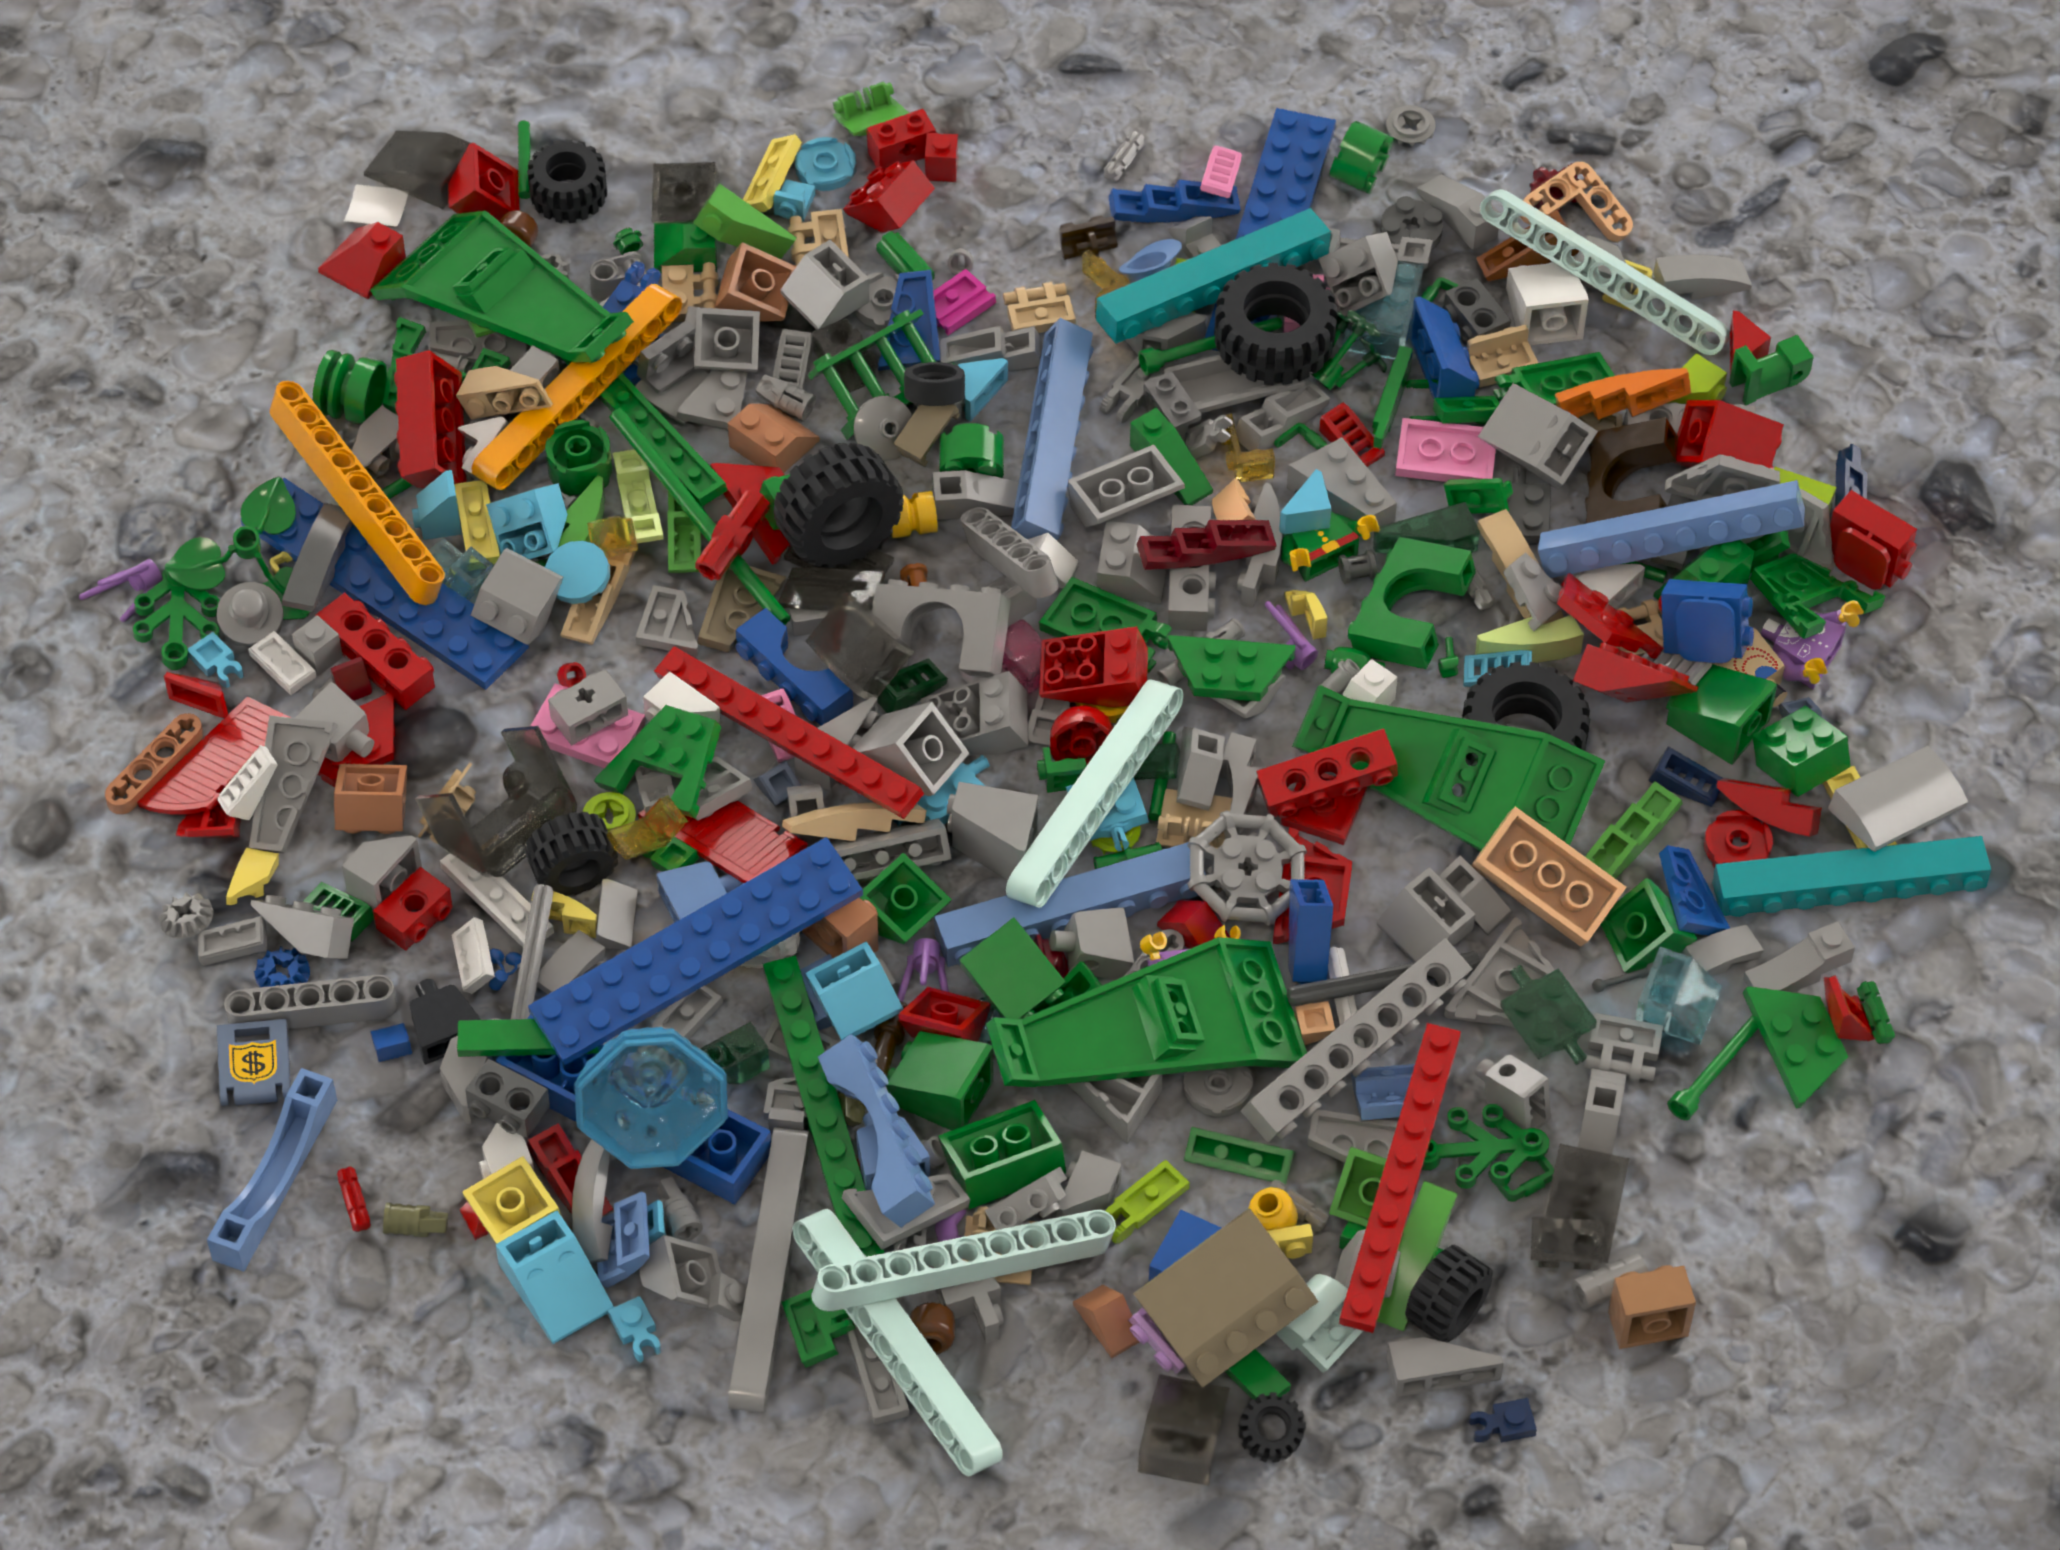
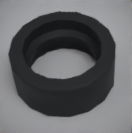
M926 362L910 366L904 371L905 398L912 403L925 406H945L960 402L965 397V372L959 366L941 362Z

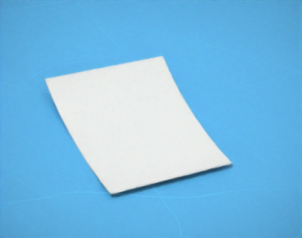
M355 185L352 201L344 221L367 224L379 222L387 226H398L409 190Z

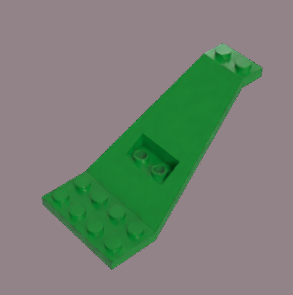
M487 211L453 214L370 290L376 300L413 299L528 345L548 351L574 363H594L605 355L604 350L611 343L621 340L626 335L625 330L634 322L628 312L609 313Z
M1322 685L1317 687L1292 747L1308 754L1384 728L1397 761L1398 776L1393 777V780L1385 785L1375 786L1372 784L1367 787L1480 852L1514 807L1520 809L1570 846L1605 763V760L1545 732L1353 700ZM1469 753L1475 759L1472 766H1469L1465 760ZM1358 761L1352 765L1356 770H1364L1369 766L1363 761ZM1455 784H1458L1462 790L1458 797L1452 792Z
M1218 937L1026 1018L994 1017L986 1024L1004 1086L1042 1087L1243 1066L1290 1068L1307 1053L1293 1008L1288 1002L1287 990L1270 941Z

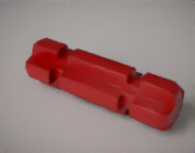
M351 1166L338 1170L337 1177L352 1229L355 1232L368 1230L371 1227V1222L356 1170Z

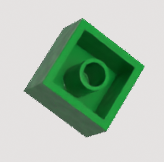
M1806 705L1752 735L1756 766L1783 787L1791 789V793L1796 797L1803 795L1851 767L1848 737Z

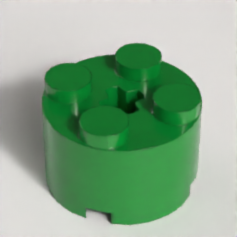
M1355 120L1350 125L1339 146L1341 149L1338 157L1335 156L1329 176L1370 194L1377 180V177H1375L1377 172H1383L1390 155H1388V152L1392 147L1394 138Z
M572 420L557 426L554 429V434L550 439H547L545 444L548 474L553 484L559 483L561 492L568 496L581 495L595 477L599 475L603 477L604 488L609 485V479L612 474L610 440L605 430L601 427L598 429L591 426L590 422L585 420Z
M976 423L953 426L952 432L947 435L944 431L940 436L939 472L965 470L1003 478L1004 437L1002 433L997 430L996 435L989 432V426Z

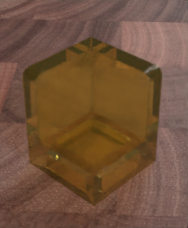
M613 516L587 523L590 542L603 550L606 557L638 551L632 518Z

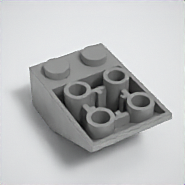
M1513 383L1478 435V438L1559 490L1598 431L1571 413Z
M1009 671L921 698V704L933 702L966 747L969 755H1000L1028 746L1027 690Z

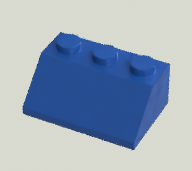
M1419 296L1414 297L1410 341L1424 377L1428 379L1429 390L1433 400L1434 398L1475 396V390L1479 389V377L1476 370H1471L1467 347H1462L1458 324L1452 322L1447 310ZM1431 379H1437L1438 384L1434 383Z

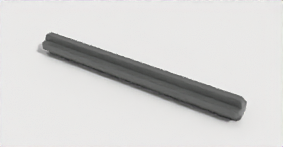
M1472 951L1460 954L1473 968L1470 972H1473L1480 963L1478 953ZM1414 963L1291 986L1287 990L1288 1002L1294 1007L1386 988ZM1426 976L1427 980L1435 979L1431 976Z

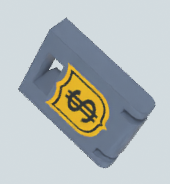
M277 1019L216 1025L221 1106L229 1105L228 1091L234 1090L236 1106L278 1102L276 1086H283L282 1094L285 1100L291 1088L287 1020ZM269 1034L270 1037L267 1040L237 1042L236 1038Z

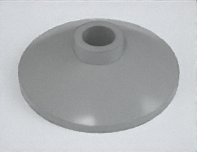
M874 397L865 402L856 414L854 420L855 440L857 444L874 449L882 460L897 458L902 454L893 443L912 417V414L903 402L894 397ZM888 422L892 425V432L890 434L885 432V425Z

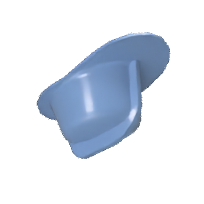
M1175 239L1154 242L1144 247L1128 262L1120 266L1119 272L1126 274L1131 284L1171 267V260L1181 251L1182 243Z

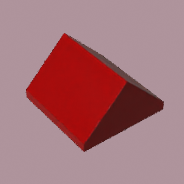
M927 987L899 1013L898 1020L909 1035L916 1038L919 1031L978 1042L989 1014L991 1003Z

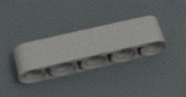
M976 507L962 514L960 520L968 545L974 552L1035 598H1044L1057 591L1059 587L1050 557L986 508Z
M371 975L236 990L226 997L224 1007L228 1024L286 1019L288 1029L385 1019L394 1014L397 1009V1001L391 979L384 975ZM381 995H382V996H385V997L380 998V999L375 998V997L381 996ZM350 999L348 1002H341L342 1000ZM310 1003H316L315 1005H312V1006H306L307 1004H310ZM274 1007H281L277 1010H271ZM243 1010L246 1011V1012L241 1013V1014H238V1013H237V1012L243 1011Z

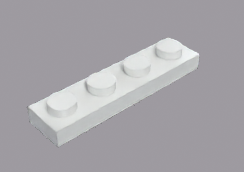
M464 842L441 859V869L521 947H524L531 904L467 842ZM549 921L545 939L554 933L553 925Z

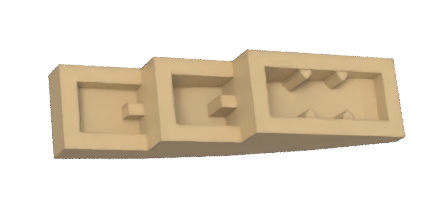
M1505 509L1478 520L1477 529L1492 550V561L1507 582L1506 592L1524 619L1532 616L1526 605L1519 606L1514 590L1509 585L1503 572L1524 553H1527L1537 563L1538 561L1508 510ZM1562 611L1557 612L1544 624L1564 618Z
M606 532L600 549L603 550L610 564L609 582L601 593L598 592L592 597V600L586 603L571 605L560 634L562 638L593 645L619 595L638 549V544L631 545L629 538Z
M874 802L852 803L817 809L784 819L782 827L795 834L855 841L858 828L890 833L892 819L924 824L927 810L916 804L906 818L902 819Z

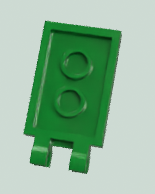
M1595 352L1512 368L1511 375L1502 374L1495 377V381L1501 389L1493 390V394L1498 401H1501L1514 383L1556 405V393L1615 375L1601 353Z
M1074 577L1070 578L1039 621V630L1056 638L1137 626L1146 644L1150 639L1161 649L1168 648V635L1172 631L1171 626L1157 622V612ZM1148 647V673L1156 665V661L1152 659L1156 652L1151 647Z

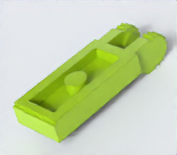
M1167 1160L1162 1161L1115 1198L1114 1203L1105 1209L1106 1212L1112 1215L1115 1221L1120 1214L1126 1218L1125 1221L1115 1228L1111 1240L1115 1244L1123 1242L1124 1239H1127L1132 1234L1135 1228L1138 1230L1190 1189V1182Z

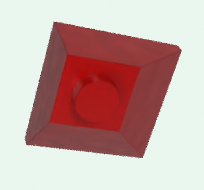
M474 142L471 143L448 183L449 208L457 214L487 211L498 221L509 211H520L518 170Z
M379 222L356 228L320 265L318 272L360 296L369 299L373 295L370 290L406 258L403 235Z

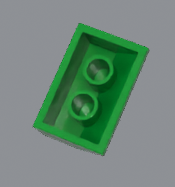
M1036 1100L938 1135L951 1175L970 1198L969 1209L1017 1192L1061 1167L1064 1174L1066 1173L1062 1142Z

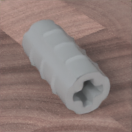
M1635 1253L1623 1259L1619 1258L1618 1261L1612 1264L1604 1265L1593 1272L1588 1271L1587 1274L1574 1279L1572 1289L1579 1305L1583 1309H1588L1611 1299L1614 1279L1624 1273L1649 1272L1642 1257Z

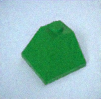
M694 220L654 221V268L662 273V266L693 265L694 272H703V264L711 262L715 264V271L717 272V239L693 223Z
M904 853L863 889V896L859 897L863 901L868 900L876 908L878 913V935L901 944L907 943L952 900Z
M1647 878L1618 900L1600 924L1625 973L1644 969L1649 963L1660 964L1673 960L1683 952L1686 946L1697 940L1694 933L1679 931L1671 900Z

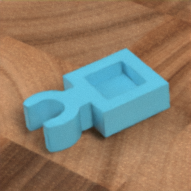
M214 632L188 648L189 659L207 677L216 672L219 683L223 687L228 688L230 686L229 678L226 676L229 673H235L240 679L244 677L242 666L237 661H233V651Z
M641 1296L608 1310L609 1319L623 1345L633 1341L634 1357L638 1362L644 1361L641 1350L644 1346H651L657 1355L661 1353L659 1339L654 1334H651L656 1331L655 1322Z

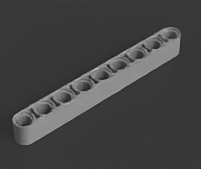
M774 1127L730 1382L729 1409L756 1412L766 1411L783 1311L782 1301L785 1299L793 1251V1224L798 1220L810 1145V1131L779 1127Z

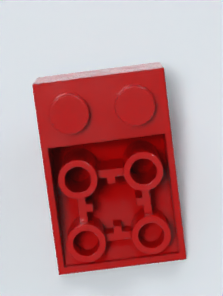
M1138 627L1042 640L1039 696L1047 699L1113 708L1129 706L1147 682L1148 647Z
M1601 642L1599 648L1587 644L1573 679L1576 683L1626 703L1693 693L1698 690L1697 686L1688 683L1690 676L1662 664L1648 661V659L1624 652Z

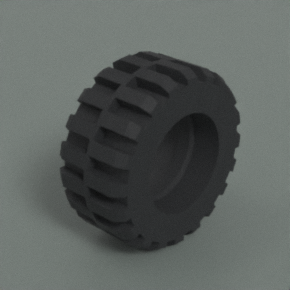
M1269 263L1266 267H1261V264L1252 266L1249 272L1243 270L1235 275L1234 280H1229L1223 287V292L1218 296L1214 329L1216 349L1220 352L1222 360L1227 365L1231 364L1233 371L1239 375L1245 374L1246 379L1256 382L1261 380L1264 381V385H1274V382H1282V385L1292 384L1295 379H1298L1300 382L1310 377V372L1313 374L1317 373L1323 367V363L1327 362L1332 355L1338 314L1337 306L1334 303L1335 298L1332 292L1326 289V284L1318 277L1314 279L1313 274L1305 269L1302 271L1297 270L1295 265L1287 264L1284 267L1278 266V263ZM1266 315H1280L1294 320L1300 327L1286 333H1271L1257 328L1251 321Z
M838 443L833 448L827 446L821 448L819 453L813 456L811 454L803 459L804 462L801 465H796L790 471L788 479L784 478L780 484L781 492L776 493L773 511L776 525L797 555L803 561L818 567L835 568L836 564L845 566L851 564V561L854 559L860 560L866 557L867 552L872 549L875 551L881 546L880 542L884 538L888 539L893 532L892 527L897 525L900 520V512L903 511V490L899 481L874 449L862 444L850 443L848 446L846 443Z
M1513 662L1507 668H1504L1503 665L1493 668L1491 675L1488 673L1483 674L1477 679V684L1472 685L1469 689L1467 699L1464 701L1462 714L1463 719L1497 724V721L1512 714L1533 715L1541 718L1552 727L1554 731L1550 735L1586 751L1591 720L1589 718V704L1584 700L1585 695L1580 687H1573L1574 681L1565 674L1560 676L1557 669L1550 666L1547 669L1539 667V663L1530 662L1529 665ZM1469 753L1467 754L1466 758L1468 760H1471L1470 765L1472 766L1474 764L1475 759L1474 756Z

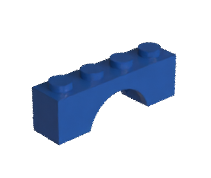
M766 608L736 629V650L744 660H750L758 668L759 673L765 680L773 681L779 689L783 688L789 700H793L801 707L803 714L808 720H815L822 726L854 707L853 688L832 668L820 671H806L793 666L786 660L784 654L788 648L787 627Z

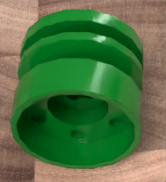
M329 350L323 356L314 381L312 401L324 416L329 415L332 419L337 420L345 413V419L349 423L361 425L383 405L388 374L386 364L383 361L367 357H361L355 363V358L352 354L345 353L342 355L340 351Z

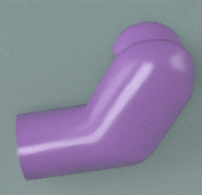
M966 1209L936 1223L935 1232L938 1242L961 1238L958 1235L957 1224L966 1214Z

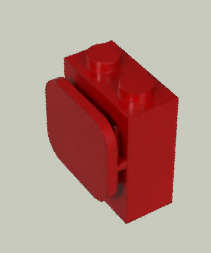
M1850 490L1833 510L1830 522L1834 563L1840 571L1870 589L1878 590L1883 585L1891 588L1898 579L1903 580L1912 568V563L1909 561L1917 547V544L1914 542L1917 528Z

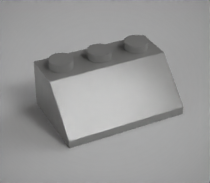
M1154 444L1068 480L1070 508L1085 527L1100 524L1185 488L1184 482Z

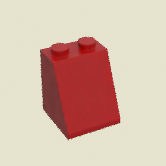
M1687 400L1677 433L1676 462L1673 463L1691 468L1721 454L1773 469L1772 464L1776 450L1782 442L1781 433L1784 424L1721 400Z

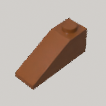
M1557 209L1547 215L1569 228ZM1550 232L1545 233L1546 242L1549 245L1556 246V236ZM1513 237L1508 238L1476 258L1488 281L1507 278L1508 268L1552 262ZM1572 249V257L1578 254V249Z

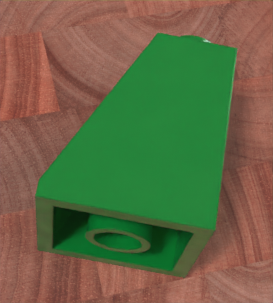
M1741 540L1712 545L1696 556L1670 579L1747 584L1748 586L1754 550ZM1667 582L1653 593L1655 599L1659 600Z
M1712 664L1711 668L1695 685L1698 687L1697 692L1671 696L1666 705L1668 710L1666 724L1733 765L1753 742L1752 735L1763 730L1769 723L1777 684L1767 679Z
M1015 917L959 960L961 969L1002 1018H1026L1035 1014L1034 1010L1044 1002L1050 1006L1065 994L1062 988L1066 986V981Z
M919 1031L914 1041H908L903 1048L901 1062L898 1067H893L888 1072L887 1091L894 1097L900 1108L950 1131L968 1125L994 1082L993 1046L987 1043Z

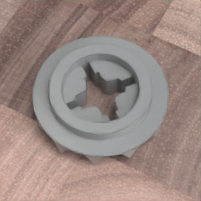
M1414 105L1396 108L1389 114L1386 122V130L1389 131V135L1397 139L1399 145L1405 142L1409 143L1411 147L1415 143L1424 145L1428 138H1433L1436 127L1432 114L1426 109ZM1405 125L1416 126V131H1413L1411 128L1405 129Z
M186 892L183 898L177 899L173 897L172 904L162 905L163 913L158 916L161 929L166 935L172 938L184 939L201 933L209 926L213 918V908L209 899H204L200 893L191 896ZM180 913L185 914L182 916V918H180L179 916Z

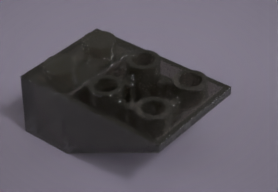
M1159 1374L1139 1449L1138 1472L1210 1486L1230 1388L1207 1384L1202 1388L1196 1381Z

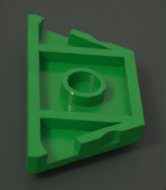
M1168 635V649L1174 652L1178 660V668L1182 675L1187 678L1188 687L1193 696L1260 702L1268 692V687L1280 677L1282 668L1288 660L1292 661L1295 658L1296 645Z
M1752 986L1746 987L1742 994L1795 1108H1801L1807 1099L1845 1063L1848 1054L1841 1039L1837 1038L1831 1018L1820 996Z

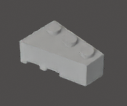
M1343 438L1288 465L1287 489L1293 493H1296L1317 469L1322 472L1333 513H1338L1352 520H1359L1366 515L1376 516L1380 531L1370 532L1371 537L1369 539L1395 526L1397 502Z
M1162 1075L1067 1085L1128 1144L1162 1092Z

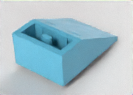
M557 1210L495 1244L500 1268L552 1344L608 1314V1310L614 1308L578 1240Z

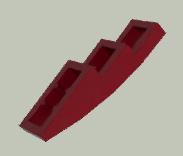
M1208 520L1205 528H1174L1171 536H1140L1136 543L1144 570L1211 565L1273 551L1277 547L1269 520Z

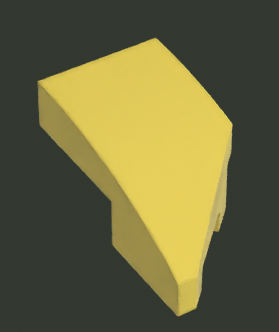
M1285 591L1284 596L1291 616L1305 615L1313 640L1326 637L1328 618L1317 596L1307 591Z
M246 847L230 883L226 896V905L237 904V898L251 895L255 898L264 896V885L269 883L279 865V853Z

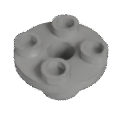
M256 582L241 583L230 588L219 601L217 607L219 627L222 633L234 645L253 646L273 631L277 634L280 633L284 616L282 603L278 595L268 586Z

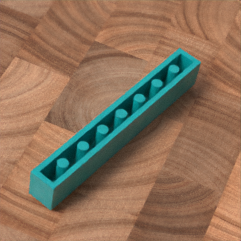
M1309 208L1098 297L1096 321L1115 344L1134 338L1138 334L1155 327H1160L1166 322L1188 315L1192 311L1206 305L1216 303L1219 294L1223 292L1225 284L1231 279L1234 280L1235 275L1241 271L1249 272L1252 266L1261 264V267H1266L1269 263H1278V266L1286 267L1287 264H1291L1297 268L1329 254L1331 230Z
M1974 836L1890 845L1875 852L1870 848L1721 863L1715 865L1712 885L1716 901L1723 915L1741 917L1748 913H1776L1780 910L1795 908L1806 910L1814 906H1842L1847 903L1860 901L1872 903L1881 899L1897 897L1908 899L1916 895H1943L1947 892L1962 890L1974 892L1987 887L1991 866L1983 837Z

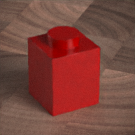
M927 133L925 176L929 181L956 182L958 134Z

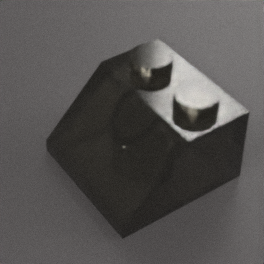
M653 163L652 223L694 222L700 210L720 183L716 163Z

